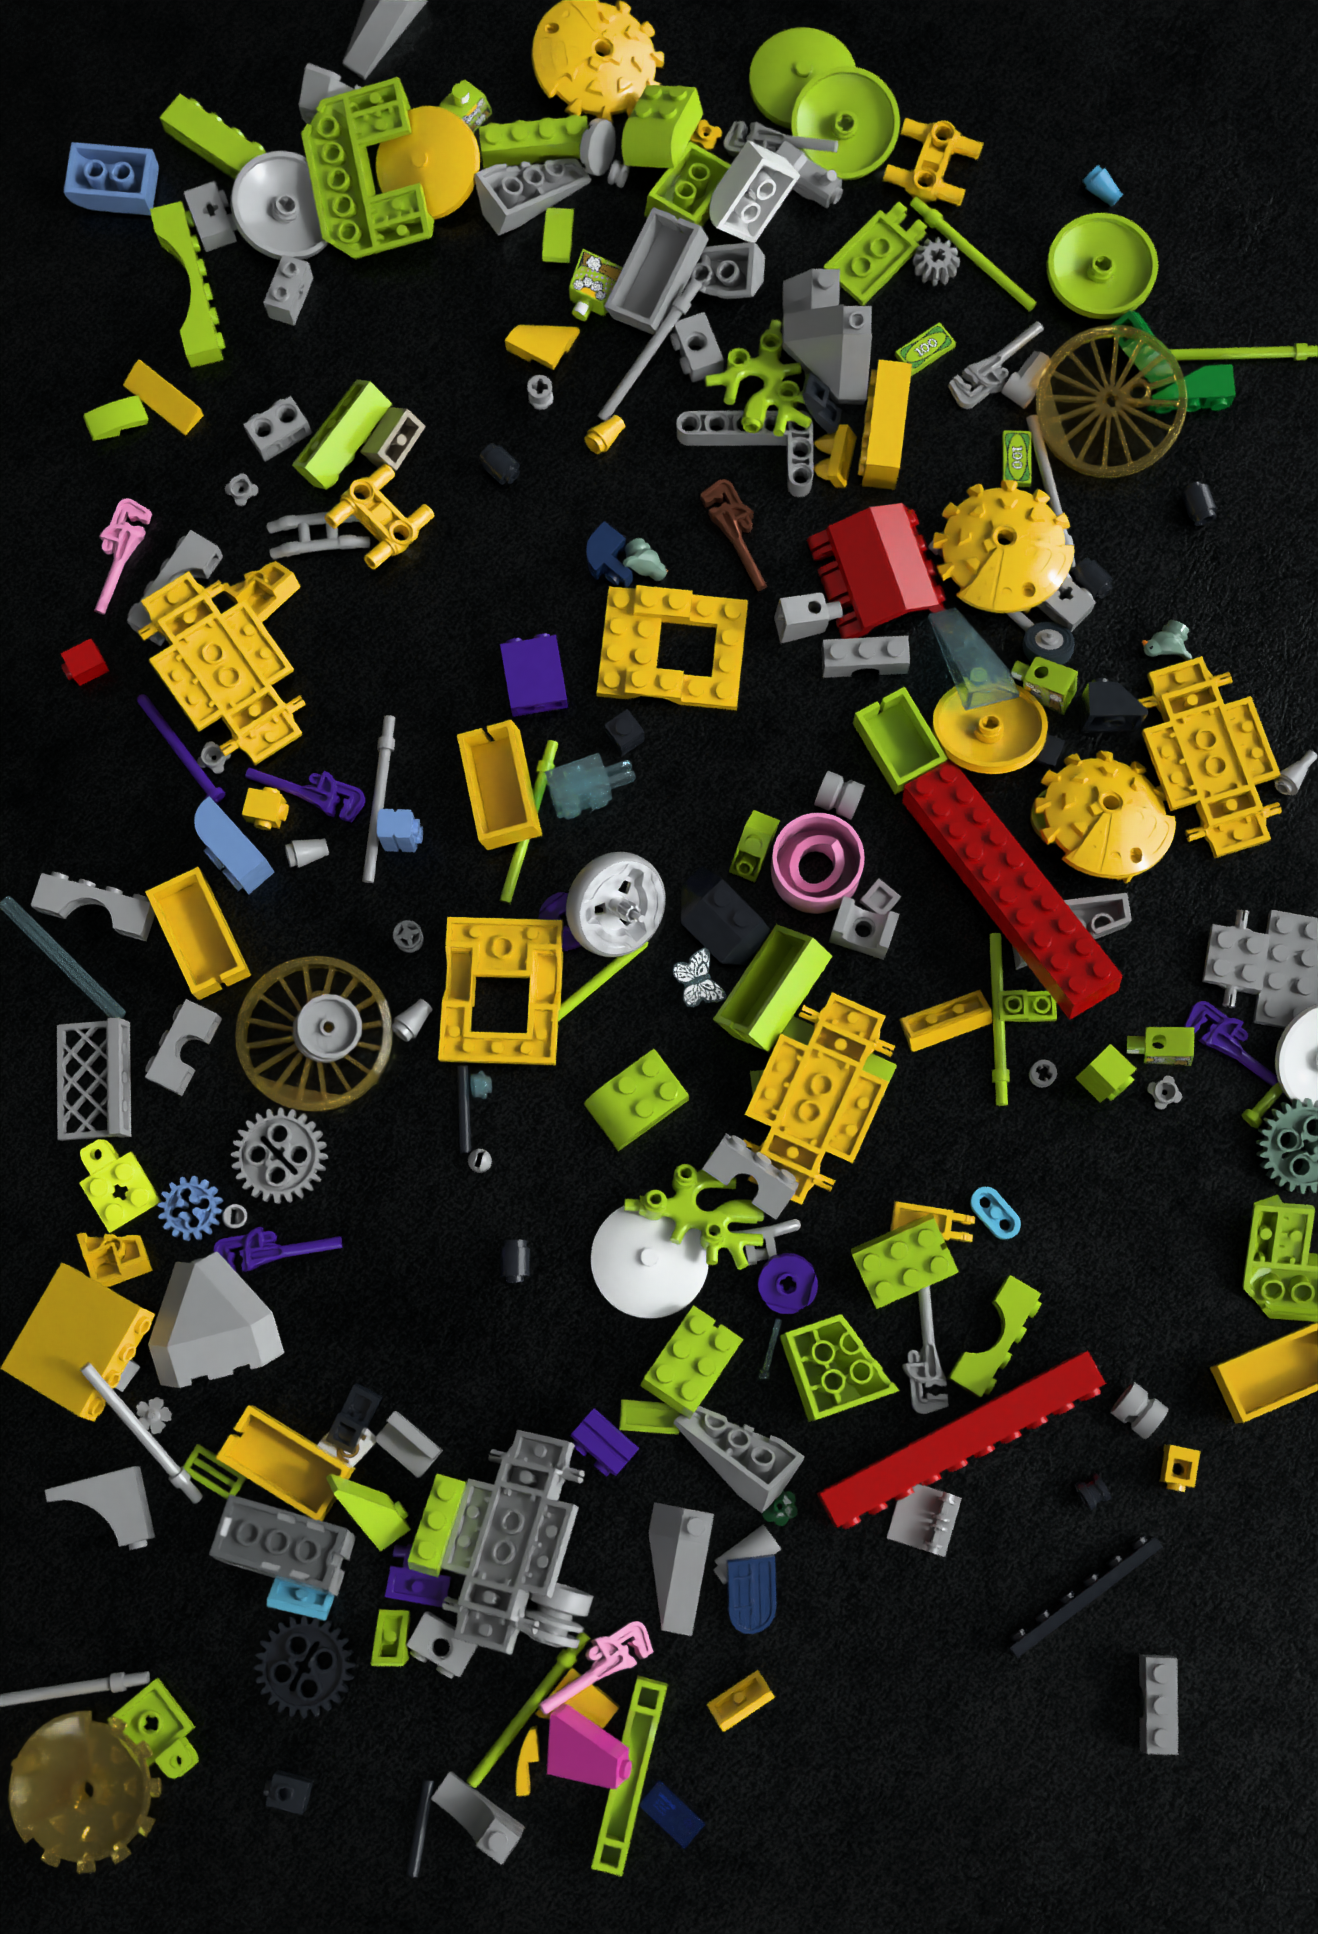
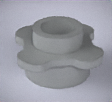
M239 474L225 486V492L227 495H232L237 505L243 506L251 496L258 494V487L255 484H251L246 474ZM244 488V491L240 492L239 489Z
M207 742L201 752V757L198 758V765L201 768L208 767L215 774H220L224 771L223 765L226 759L230 758L231 753L225 757L218 745L214 742ZM212 756H217L216 760H212Z
M1165 1076L1162 1081L1158 1083L1152 1082L1148 1085V1093L1153 1095L1156 1108L1165 1109L1167 1104L1172 1102L1178 1103L1182 1099V1094L1178 1091L1173 1077ZM1166 1090L1167 1095H1163L1162 1091Z

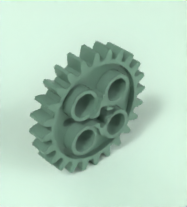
M1294 1098L1292 1100V1107L1288 1103L1282 1102V1112L1276 1109L1271 1110L1275 1117L1273 1120L1263 1119L1268 1127L1267 1129H1258L1265 1136L1264 1139L1256 1140L1257 1144L1263 1146V1150L1258 1151L1256 1155L1266 1159L1260 1164V1167L1264 1169L1270 1168L1266 1176L1271 1179L1277 1177L1275 1180L1276 1185L1281 1187L1285 1184V1189L1291 1192L1296 1187L1297 1192L1301 1194L1305 1193L1307 1187L1310 1192L1316 1193L1318 1184V1100L1313 1104L1312 1099L1304 1098L1302 1104L1299 1099ZM1314 1119L1316 1121V1128L1312 1133H1308L1306 1129L1307 1123ZM1285 1132H1288L1290 1134V1141L1287 1145L1282 1146L1280 1137ZM1304 1140L1310 1142L1305 1145V1151L1300 1150L1304 1146ZM1286 1152H1291L1288 1155H1286L1285 1158L1282 1159V1154ZM1301 1158L1302 1168L1298 1172H1294L1292 1168L1293 1163L1296 1159Z

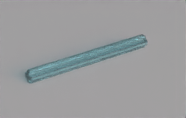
M7 896L0 902V909L110 1018L124 1017L126 1011L13 898Z

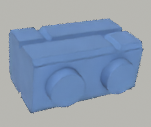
M393 809L379 810L376 834L384 850L398 852L401 849L402 852H415L417 844H422L423 827L420 826V819H415L411 810L397 809L396 812Z

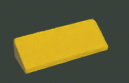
M141 360L135 363L123 386L135 396L139 395L142 402L186 435L203 417L200 407Z
M981 990L900 1019L908 1044L913 1052L989 1025L993 1021L991 1009Z

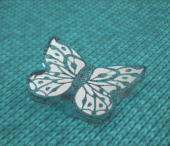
M702 948L694 953L689 959V964L678 962L673 967L675 979L686 987L683 992V1000L688 1007H696L701 1000L713 1003L726 999L725 991L710 979L711 976L708 974L710 953L707 948Z

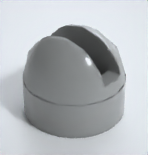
M475 1149L469 1154L468 1164L473 1171L483 1173L490 1168L492 1158L486 1150ZM483 1153L480 1167H476L475 1163L478 1154Z
M233 1204L223 1211L222 1220L229 1228H239L246 1222L247 1212L241 1205ZM231 1210H236L235 1224H230Z

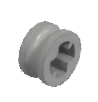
M615 160L609 173L608 183H617V186L622 188L626 182L630 166L621 165L619 160Z
M1039 1060L1030 1069V1080L1037 1087H1048L1057 1077V1068L1048 1060ZM1043 1067H1046L1048 1069L1047 1074L1051 1076L1050 1079L1039 1080V1073L1036 1072V1068L1041 1070Z

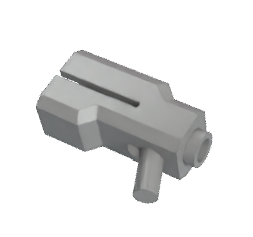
M784 141L776 151V154L786 158L801 175L792 187V190L809 200H815L826 208L831 202L836 204L843 193L841 188L842 180L837 177V173L834 170L827 171L808 159L803 151Z

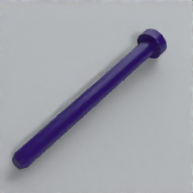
M144 694L137 697L139 705L207 794L205 799L210 796L216 804L220 802L226 795L222 788H216L150 699Z

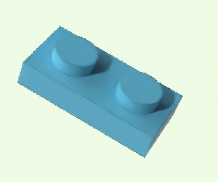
M275 1578L267 1599V1606L326 1621L334 1595Z

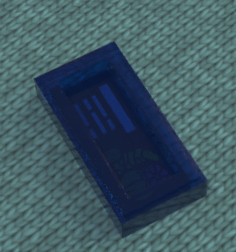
M660 1780L639 1803V1806L684 1849L705 1825V1822Z

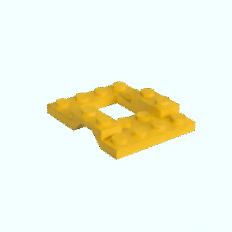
M637 585L636 589L609 586L597 696L619 699L646 696L664 698L679 705L737 710L748 600L692 595L690 590ZM662 622L717 628L712 677L684 675V671L657 668Z
M447 917L445 946L447 975L441 1009L438 1055L440 1062L556 1065L558 1015L561 1006L563 970L562 942L564 922L562 920ZM476 977L530 978L527 1033L471 1032L472 1007L475 1005Z

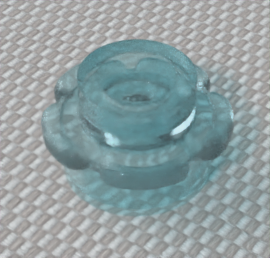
M483 1071L470 1076L473 1097L486 1099L487 1093L492 1092L490 1076H485Z

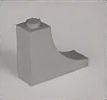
M133 1466L45 1490L47 1502L71 1500L85 1504L99 1512L112 1527L119 1546L129 1545V1550L148 1546L147 1540L155 1538L140 1466Z
M451 1771L431 1798L451 1814L472 1835L477 1847L501 1865L520 1839L524 1830L522 1824Z

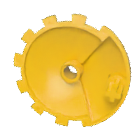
M563 0L552 7L538 25L532 44L534 72L541 88L549 98L557 94L568 104L565 110L566 113L580 116L581 112L597 115V118L606 119L613 123L612 115L626 111L630 117L647 85L660 86V83L655 82L653 79L655 68H663L664 57L663 52H654L650 37L654 36V30L649 22L645 21L643 24H640L628 14L631 8L625 2L617 1L616 5L612 6L599 3V0ZM596 52H601L605 56H599Z
M1013 480L1001 481V488L985 491L982 484L970 487L967 490L969 498L958 507L952 502L946 506L942 513V516L948 519L944 534L935 532L933 539V548L942 549L944 564L937 565V570L942 580L944 581L951 577L961 588L956 594L957 597L970 606L994 613H1014L1019 611L1028 613L1031 608L1047 600L1059 589L1066 579L1074 556V545H1065L1063 530L1070 528L1065 513L1056 516L1046 504L1050 500L1049 495L1040 489H1036L1033 495L1018 490V483ZM1005 538L1011 543L1009 545H1002L997 540Z
M1099 751L1096 754L1097 758L1081 760L1077 753L1067 756L1063 760L1066 767L1058 774L1048 770L1044 775L1041 783L1048 786L1045 797L1035 798V813L1044 814L1047 828L1040 829V833L1047 845L1054 841L1066 853L1062 860L1076 870L1101 878L1117 879L1118 881L1123 879L1124 883H1128L1133 876L1147 871L1158 863L1167 852L1173 840L1176 821L1175 816L1166 815L1163 801H1166L1163 789L1161 785L1154 787L1144 776L1146 768L1135 761L1128 766L1113 760L1112 752Z

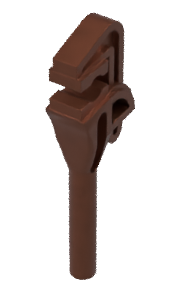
M719 480L701 493V500L705 508L712 506L714 503H722L718 508L709 509L711 521L733 543L756 590H763L767 585L742 539V530L747 533L752 529L751 519L753 518V512L748 506L742 504L730 481ZM725 496L727 502L722 503L723 497Z

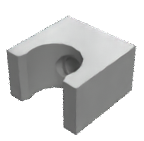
M844 896L829 942L884 960L899 914L892 911H887V914L884 915L872 913L857 907L854 904V899ZM861 925L866 926L870 930V935L860 937L856 933L855 928Z

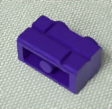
M595 1408L570 1435L574 1439L572 1443L574 1448L583 1456L589 1452L597 1459L594 1466L605 1476H608L610 1473L616 1476L639 1450L633 1442Z

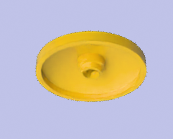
M423 106L407 111L412 134L380 143L376 158V173L383 193L420 183L423 186L427 211L434 219H438L458 209L471 194L476 184L475 173L479 172L480 154L473 132L460 117L440 107Z
M998 679L971 680L953 687L942 696L936 705L932 723L933 735L950 761L967 770L984 774L1007 773L1020 769L1032 762L1045 744L1048 729L1047 716L1040 702L1022 687Z

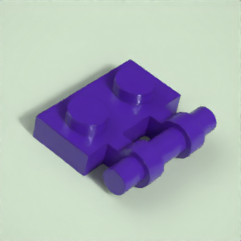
M408 1544L407 1546L395 1545L393 1557L404 1558L403 1568L397 1566L390 1567L385 1597L443 1607V1603L446 1604L444 1599L448 1597L451 1576L439 1574V1578L409 1569L408 1558L413 1544Z

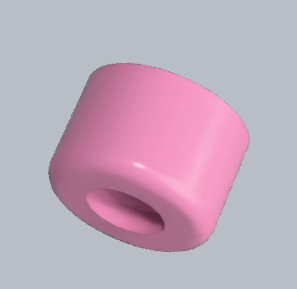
M810 813L792 820L782 829L773 848L771 878L777 893L788 905L806 913H826L839 908L843 897L851 898L858 886L865 859L862 842L856 831L847 822L831 814ZM810 852H822L830 858L834 870L824 881L810 884L802 879L799 873V862L804 855Z

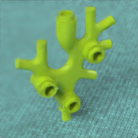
M778 320L771 321L770 328L761 336L758 357L750 358L749 353L742 348L731 350L728 354L727 370L719 374L705 375L706 387L724 385L726 387L724 402L728 405H733L740 381L747 376L760 377L764 382V387L753 394L748 400L741 421L743 428L749 433H757L764 425L768 406L775 405L778 408V414L773 434L782 437L784 436L788 421H793L807 429L812 419L796 409L798 403L805 404L798 385L792 381H783V378L786 376L801 374L800 363H780L782 333L780 332L781 322Z
M682 1164L675 1169L672 1186L676 1191L674 1197L667 1199L663 1192L651 1190L645 1196H640L639 1199H625L624 1211H639V1215H644L647 1219L653 1221L659 1220L663 1216L673 1219L676 1226L670 1241L674 1244L680 1245L688 1230L694 1228L700 1230V1244L706 1250V1264H718V1250L725 1247L732 1254L737 1269H743L749 1265L743 1252V1247L747 1245L763 1246V1234L733 1233L727 1228L731 1222L757 1224V1221H763L764 1211L752 1204V1200L738 1199L728 1201L709 1212L701 1210L696 1204L697 1194L705 1188L736 1189V1177H733L726 1186L703 1169L697 1172L693 1166ZM656 1201L659 1204H652L651 1202ZM710 1232L716 1233L717 1236H712Z

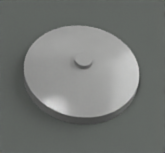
M286 151L269 152L257 156L242 168L232 189L231 212L239 232L253 248L266 256L281 260L283 255L303 260L316 255L329 244V242L322 238L308 163L305 156Z

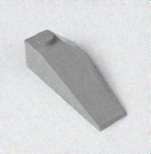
M307 63L299 102L302 119L310 125L317 113L316 108L321 99L362 87L356 85L353 89L340 82L341 76Z
M698 1406L690 1420L681 1414L674 1421V1425L729 1486L761 1513L780 1496L804 1460L802 1454L780 1438L771 1435L769 1439L753 1432L754 1428L745 1425L742 1428L728 1422L725 1416Z

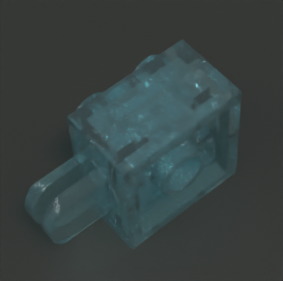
M597 753L544 772L547 788L558 818L565 816L566 819H570L580 815L581 810L590 807L592 809H599L606 806L608 801L612 800L611 789L636 779L634 771H629L632 768L631 762L625 760L604 768L601 757Z

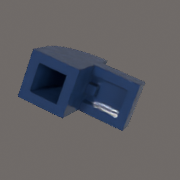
M605 521L594 531L588 540L586 548L588 568L596 580L605 572V577L613 585L617 586L619 584L623 588H627L633 581L632 571L617 560L618 556L625 550L626 540L624 536Z

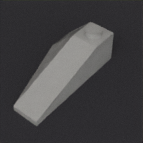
M365 0L346 52L343 66L365 80L428 0Z
M576 158L547 160L545 164L530 165V162H521L520 166L507 167L506 164H496L475 173L474 176L483 215L498 236L523 225L591 181V178Z
M755 242L704 247L685 288L688 287L694 278L702 284L698 292L725 299L753 297L763 283L765 255Z
M811 269L783 281L784 313L839 305L840 269Z
M654 1502L649 1539L661 1627L663 1631L692 1636L714 1514Z

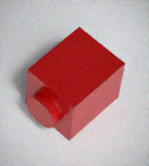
M92 639L61 653L65 661L61 665L65 675L69 680L74 678L79 686L110 671Z

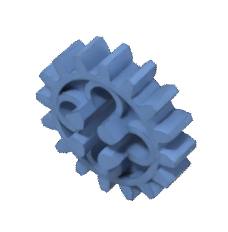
M192 1176L190 1183H188L186 1178L181 1177L179 1186L171 1182L169 1185L172 1191L170 1193L162 1192L166 1201L158 1203V1206L165 1211L158 1215L159 1219L168 1221L163 1226L164 1229L170 1230L174 1228L172 1235L178 1238L183 1233V1239L186 1241L190 1240L192 1234H194L196 1239L201 1240V1232L203 1231L212 1234L210 1225H219L220 1222L215 1217L216 1215L223 1214V1210L217 1208V1205L222 1203L223 1199L221 1197H214L218 1189L216 1187L207 1189L209 1181L204 1179L199 1184L196 1176ZM187 1189H190L192 1192L189 1196L191 1203L201 1205L205 1199H208L210 1202L209 1207L206 1209L198 1207L193 1209V1215L199 1219V1224L195 1228L190 1226L193 1220L191 1214L180 1212L179 1217L174 1218L172 1216L175 1208H182L184 1210L189 1208V1202L183 1198V1192Z

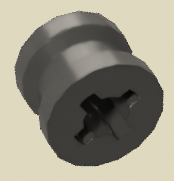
M402 921L394 928L393 939L398 948L403 952L413 953L423 945V933L419 925L414 921Z

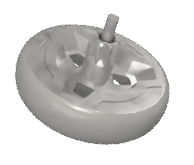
M611 852L595 858L579 872L568 893L566 917L571 933L581 946L596 955L619 957L636 951L653 936L662 920L665 909L664 884L654 866L636 854ZM624 880L628 881L625 893L618 891ZM599 906L603 908V912L595 913L594 907ZM620 919L626 921L627 923L623 924Z

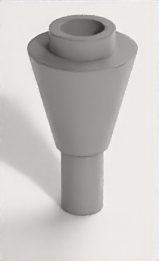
M1309 750L1299 761L1280 771L1281 775L1274 779L1276 789L1285 795H1296L1309 766L1317 759V754Z

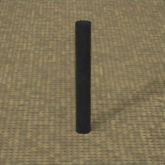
M457 1066L459 1153L468 1154L471 1153L468 1066Z
M422 1779L406 1875L411 1877H418L435 1782L431 1779Z

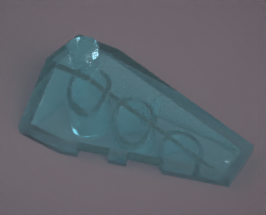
M956 608L929 614V620L965 711L1019 697V692L1010 670Z

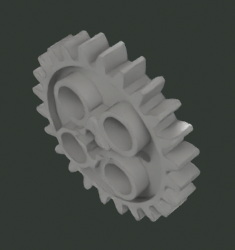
M279 1108L277 1116H274V1113L267 1109V1118H263L257 1113V1123L253 1124L247 1120L246 1124L249 1130L247 1132L244 1130L238 1131L243 1137L242 1141H233V1144L240 1149L231 1153V1156L239 1159V1162L234 1163L232 1168L242 1170L236 1176V1179L239 1181L247 1179L243 1188L248 1190L254 1186L252 1195L258 1197L263 1192V1201L268 1202L272 1195L277 1204H280L282 1196H285L289 1203L292 1202L293 1193L303 1198L302 1189L304 1187L313 1191V1187L310 1184L311 1180L321 1181L320 1177L316 1175L317 1170H326L319 1163L320 1160L328 1159L326 1154L320 1153V1150L327 1147V1144L317 1141L322 1137L323 1133L321 1131L312 1132L316 1124L312 1121L305 1125L307 1116L302 1114L296 1119V1111L291 1109L288 1116H285L283 1108ZM285 1128L288 1133L286 1139L282 1142H275L274 1133L276 1130ZM265 1136L275 1148L283 1152V1156L297 1169V1175H293L280 1160L276 1159V1155L262 1142V1137ZM259 1148L265 1149L266 1155L264 1160L258 1163L253 1162V1152ZM299 1149H306V1160L302 1163H295L293 1159L294 1153ZM283 1169L286 1174L283 1182L273 1183L272 1174L274 1171Z

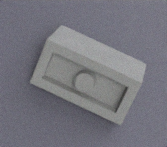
M394 1411L388 1418L386 1426L376 1436L375 1441L416 1477H421L443 1450L399 1412Z

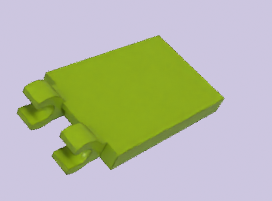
M900 202L887 215L879 210L824 266V269H840L839 285L862 306L916 253V249L919 247L917 242L926 234L924 230L927 226L919 219L907 232L898 225L907 216L905 214L907 208Z

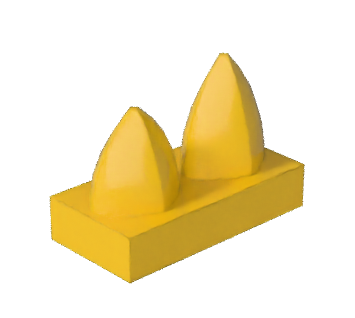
M839 425L836 432L826 434L813 442L819 450L831 454L830 458L817 463L813 470L819 477L830 480L835 488H846L857 439L849 425Z

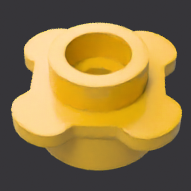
M700 120L690 140L704 150H711L716 144V139L721 137L722 131L719 127L709 125L707 120Z

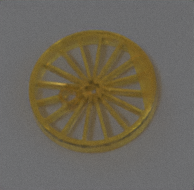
M1099 326L1081 332L1069 339L1048 361L1040 377L1037 389V421L1048 448L1068 467L1093 477H1123L1149 467L1159 460L1173 445L1186 417L1188 403L1187 386L1183 372L1174 355L1156 337L1130 326ZM1115 337L1110 386H1108L1094 340ZM1119 337L1139 341L1114 387ZM1088 342L1091 343L1104 388L1072 351ZM1143 344L1154 349L1159 356L1121 388ZM1069 356L1098 391L1056 372V368ZM1163 359L1174 374L1171 377L1151 384L1141 379ZM1053 376L1095 397L1053 395L1050 379ZM1177 382L1178 401L1150 399L1152 389ZM1134 387H1143L1146 390L1145 396L1141 399L1132 398L1130 392ZM1111 396L1113 400H1116L1115 407L1110 408L1109 404H1106L1107 398ZM1055 401L1094 404L1058 416ZM1146 405L1178 407L1174 423L1170 426L1134 408ZM1095 410L1065 436L1061 421ZM1124 411L1168 431V434L1157 447H1154ZM1101 413L1079 457L1075 458L1068 441ZM1118 415L1125 420L1151 450L1149 454L1136 461H1132ZM1105 416H1107L1102 466L1082 462ZM1111 417H1114L1128 463L1108 467L1107 457Z
M309 956L287 961L273 968L257 981L247 994L239 1011L235 1037L240 1063L250 1081L260 1092L276 1103L292 1109L322 1112L334 1110L352 1103L363 1096L377 1082L390 1057L393 1029L388 1004L378 986L368 975L357 967L339 959ZM310 968L329 969L324 991L312 993L309 977ZM303 970L307 1003L315 997L329 994L335 971H340L353 977L341 994V997L346 999L358 982L362 983L372 993L370 998L355 1006L358 1012L374 1002L378 1003L382 1020L363 1023L362 1030L383 1026L382 1046L359 1041L356 1047L380 1052L373 1068L370 1071L346 1054L344 1056L346 1060L368 1075L351 1089L335 1061L330 1062L348 1091L342 1095L327 1093L322 1062H317L321 1092L305 1089L312 1060L306 1058L299 1088L284 1084L304 1057L301 1051L298 1052L277 1082L259 1076V1073L298 1050L296 1044L256 1068L252 1065L249 1056L250 1049L295 1042L293 1036L247 1043V1030L250 1023L293 1033V1027L251 1018L255 1005L261 999L294 1022L295 1017L263 995L271 985L280 981L299 1012L302 1008L283 979L286 975ZM323 1025L325 1032L329 1033L332 1030L330 1025Z

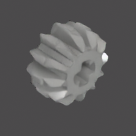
M939 236L936 238L935 243H932L927 238L924 246L919 245L917 247L916 255L913 258V264L916 266V276L923 275V283L932 280L933 286L937 285L938 280L945 285L949 277L954 278L957 272L956 268L960 264V259L957 257V248H950V240L944 244L940 243Z

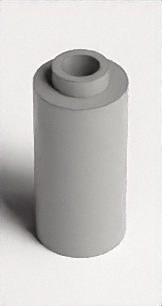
M761 1525L717 1558L715 1562L718 1566L713 1570L722 1583L725 1584L727 1583V1560L776 1554L781 1548L766 1527Z

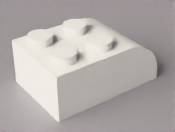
M747 140L712 195L710 202V218L716 228L750 243L756 242L801 175L786 158Z

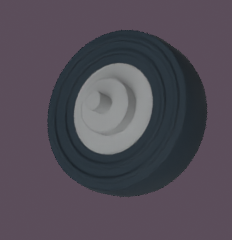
M1041 622L1031 626L1025 633L1023 651L1031 662H1033L1035 657H1041L1063 665L1073 654V634L1061 624Z

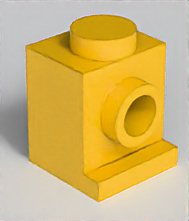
M1164 1445L1165 1452L1160 1481L1167 1482V1489L1185 1492V1487H1195L1200 1451ZM1176 1463L1182 1467L1179 1475L1174 1474L1172 1471L1173 1465Z

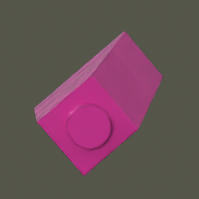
M567 1704L560 1705L550 1714L547 1774L611 1789H617L625 1779L629 1778L632 1763L628 1760L629 1748Z

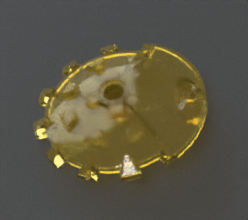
M85 1710L57 1717L43 1725L29 1738L17 1759H14L11 1764L13 1771L9 1788L12 1818L24 1842L27 1843L31 1838H34L46 1850L41 1857L46 1863L57 1867L61 1858L77 1862V1872L83 1873L96 1871V1860L111 1855L116 1864L131 1854L126 1845L138 1832L143 1836L150 1832L154 1824V1819L147 1816L151 1797H159L161 1793L160 1779H151L146 1759L153 1755L147 1742L142 1740L136 1745L124 1733L128 1725L124 1720L112 1716L109 1724L91 1721L92 1712ZM86 1782H89L94 1788L92 1797L88 1796L85 1792Z

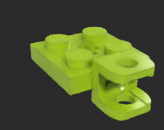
M155 1679L108 1719L143 1769H147L156 1762L168 1777L174 1779L183 1776L198 1763L197 1752L185 1737L195 1726L160 1679ZM148 1715L152 1718H158V1729L156 1731L153 1729L147 1731L144 1726L148 1723L145 1718ZM177 1756L182 1760L181 1765L177 1763Z

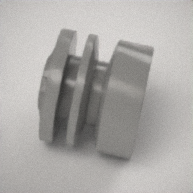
M557 1582L552 1598L527 1592L529 1593L528 1598L537 1603L538 1606L537 1609L525 1608L524 1615L534 1621H538L539 1628L528 1625L537 1629L538 1632L536 1634L522 1632L532 1639L547 1645L578 1648L580 1640L569 1635L568 1631L582 1633L584 1628L573 1622L572 1617L573 1615L588 1616L593 1596Z

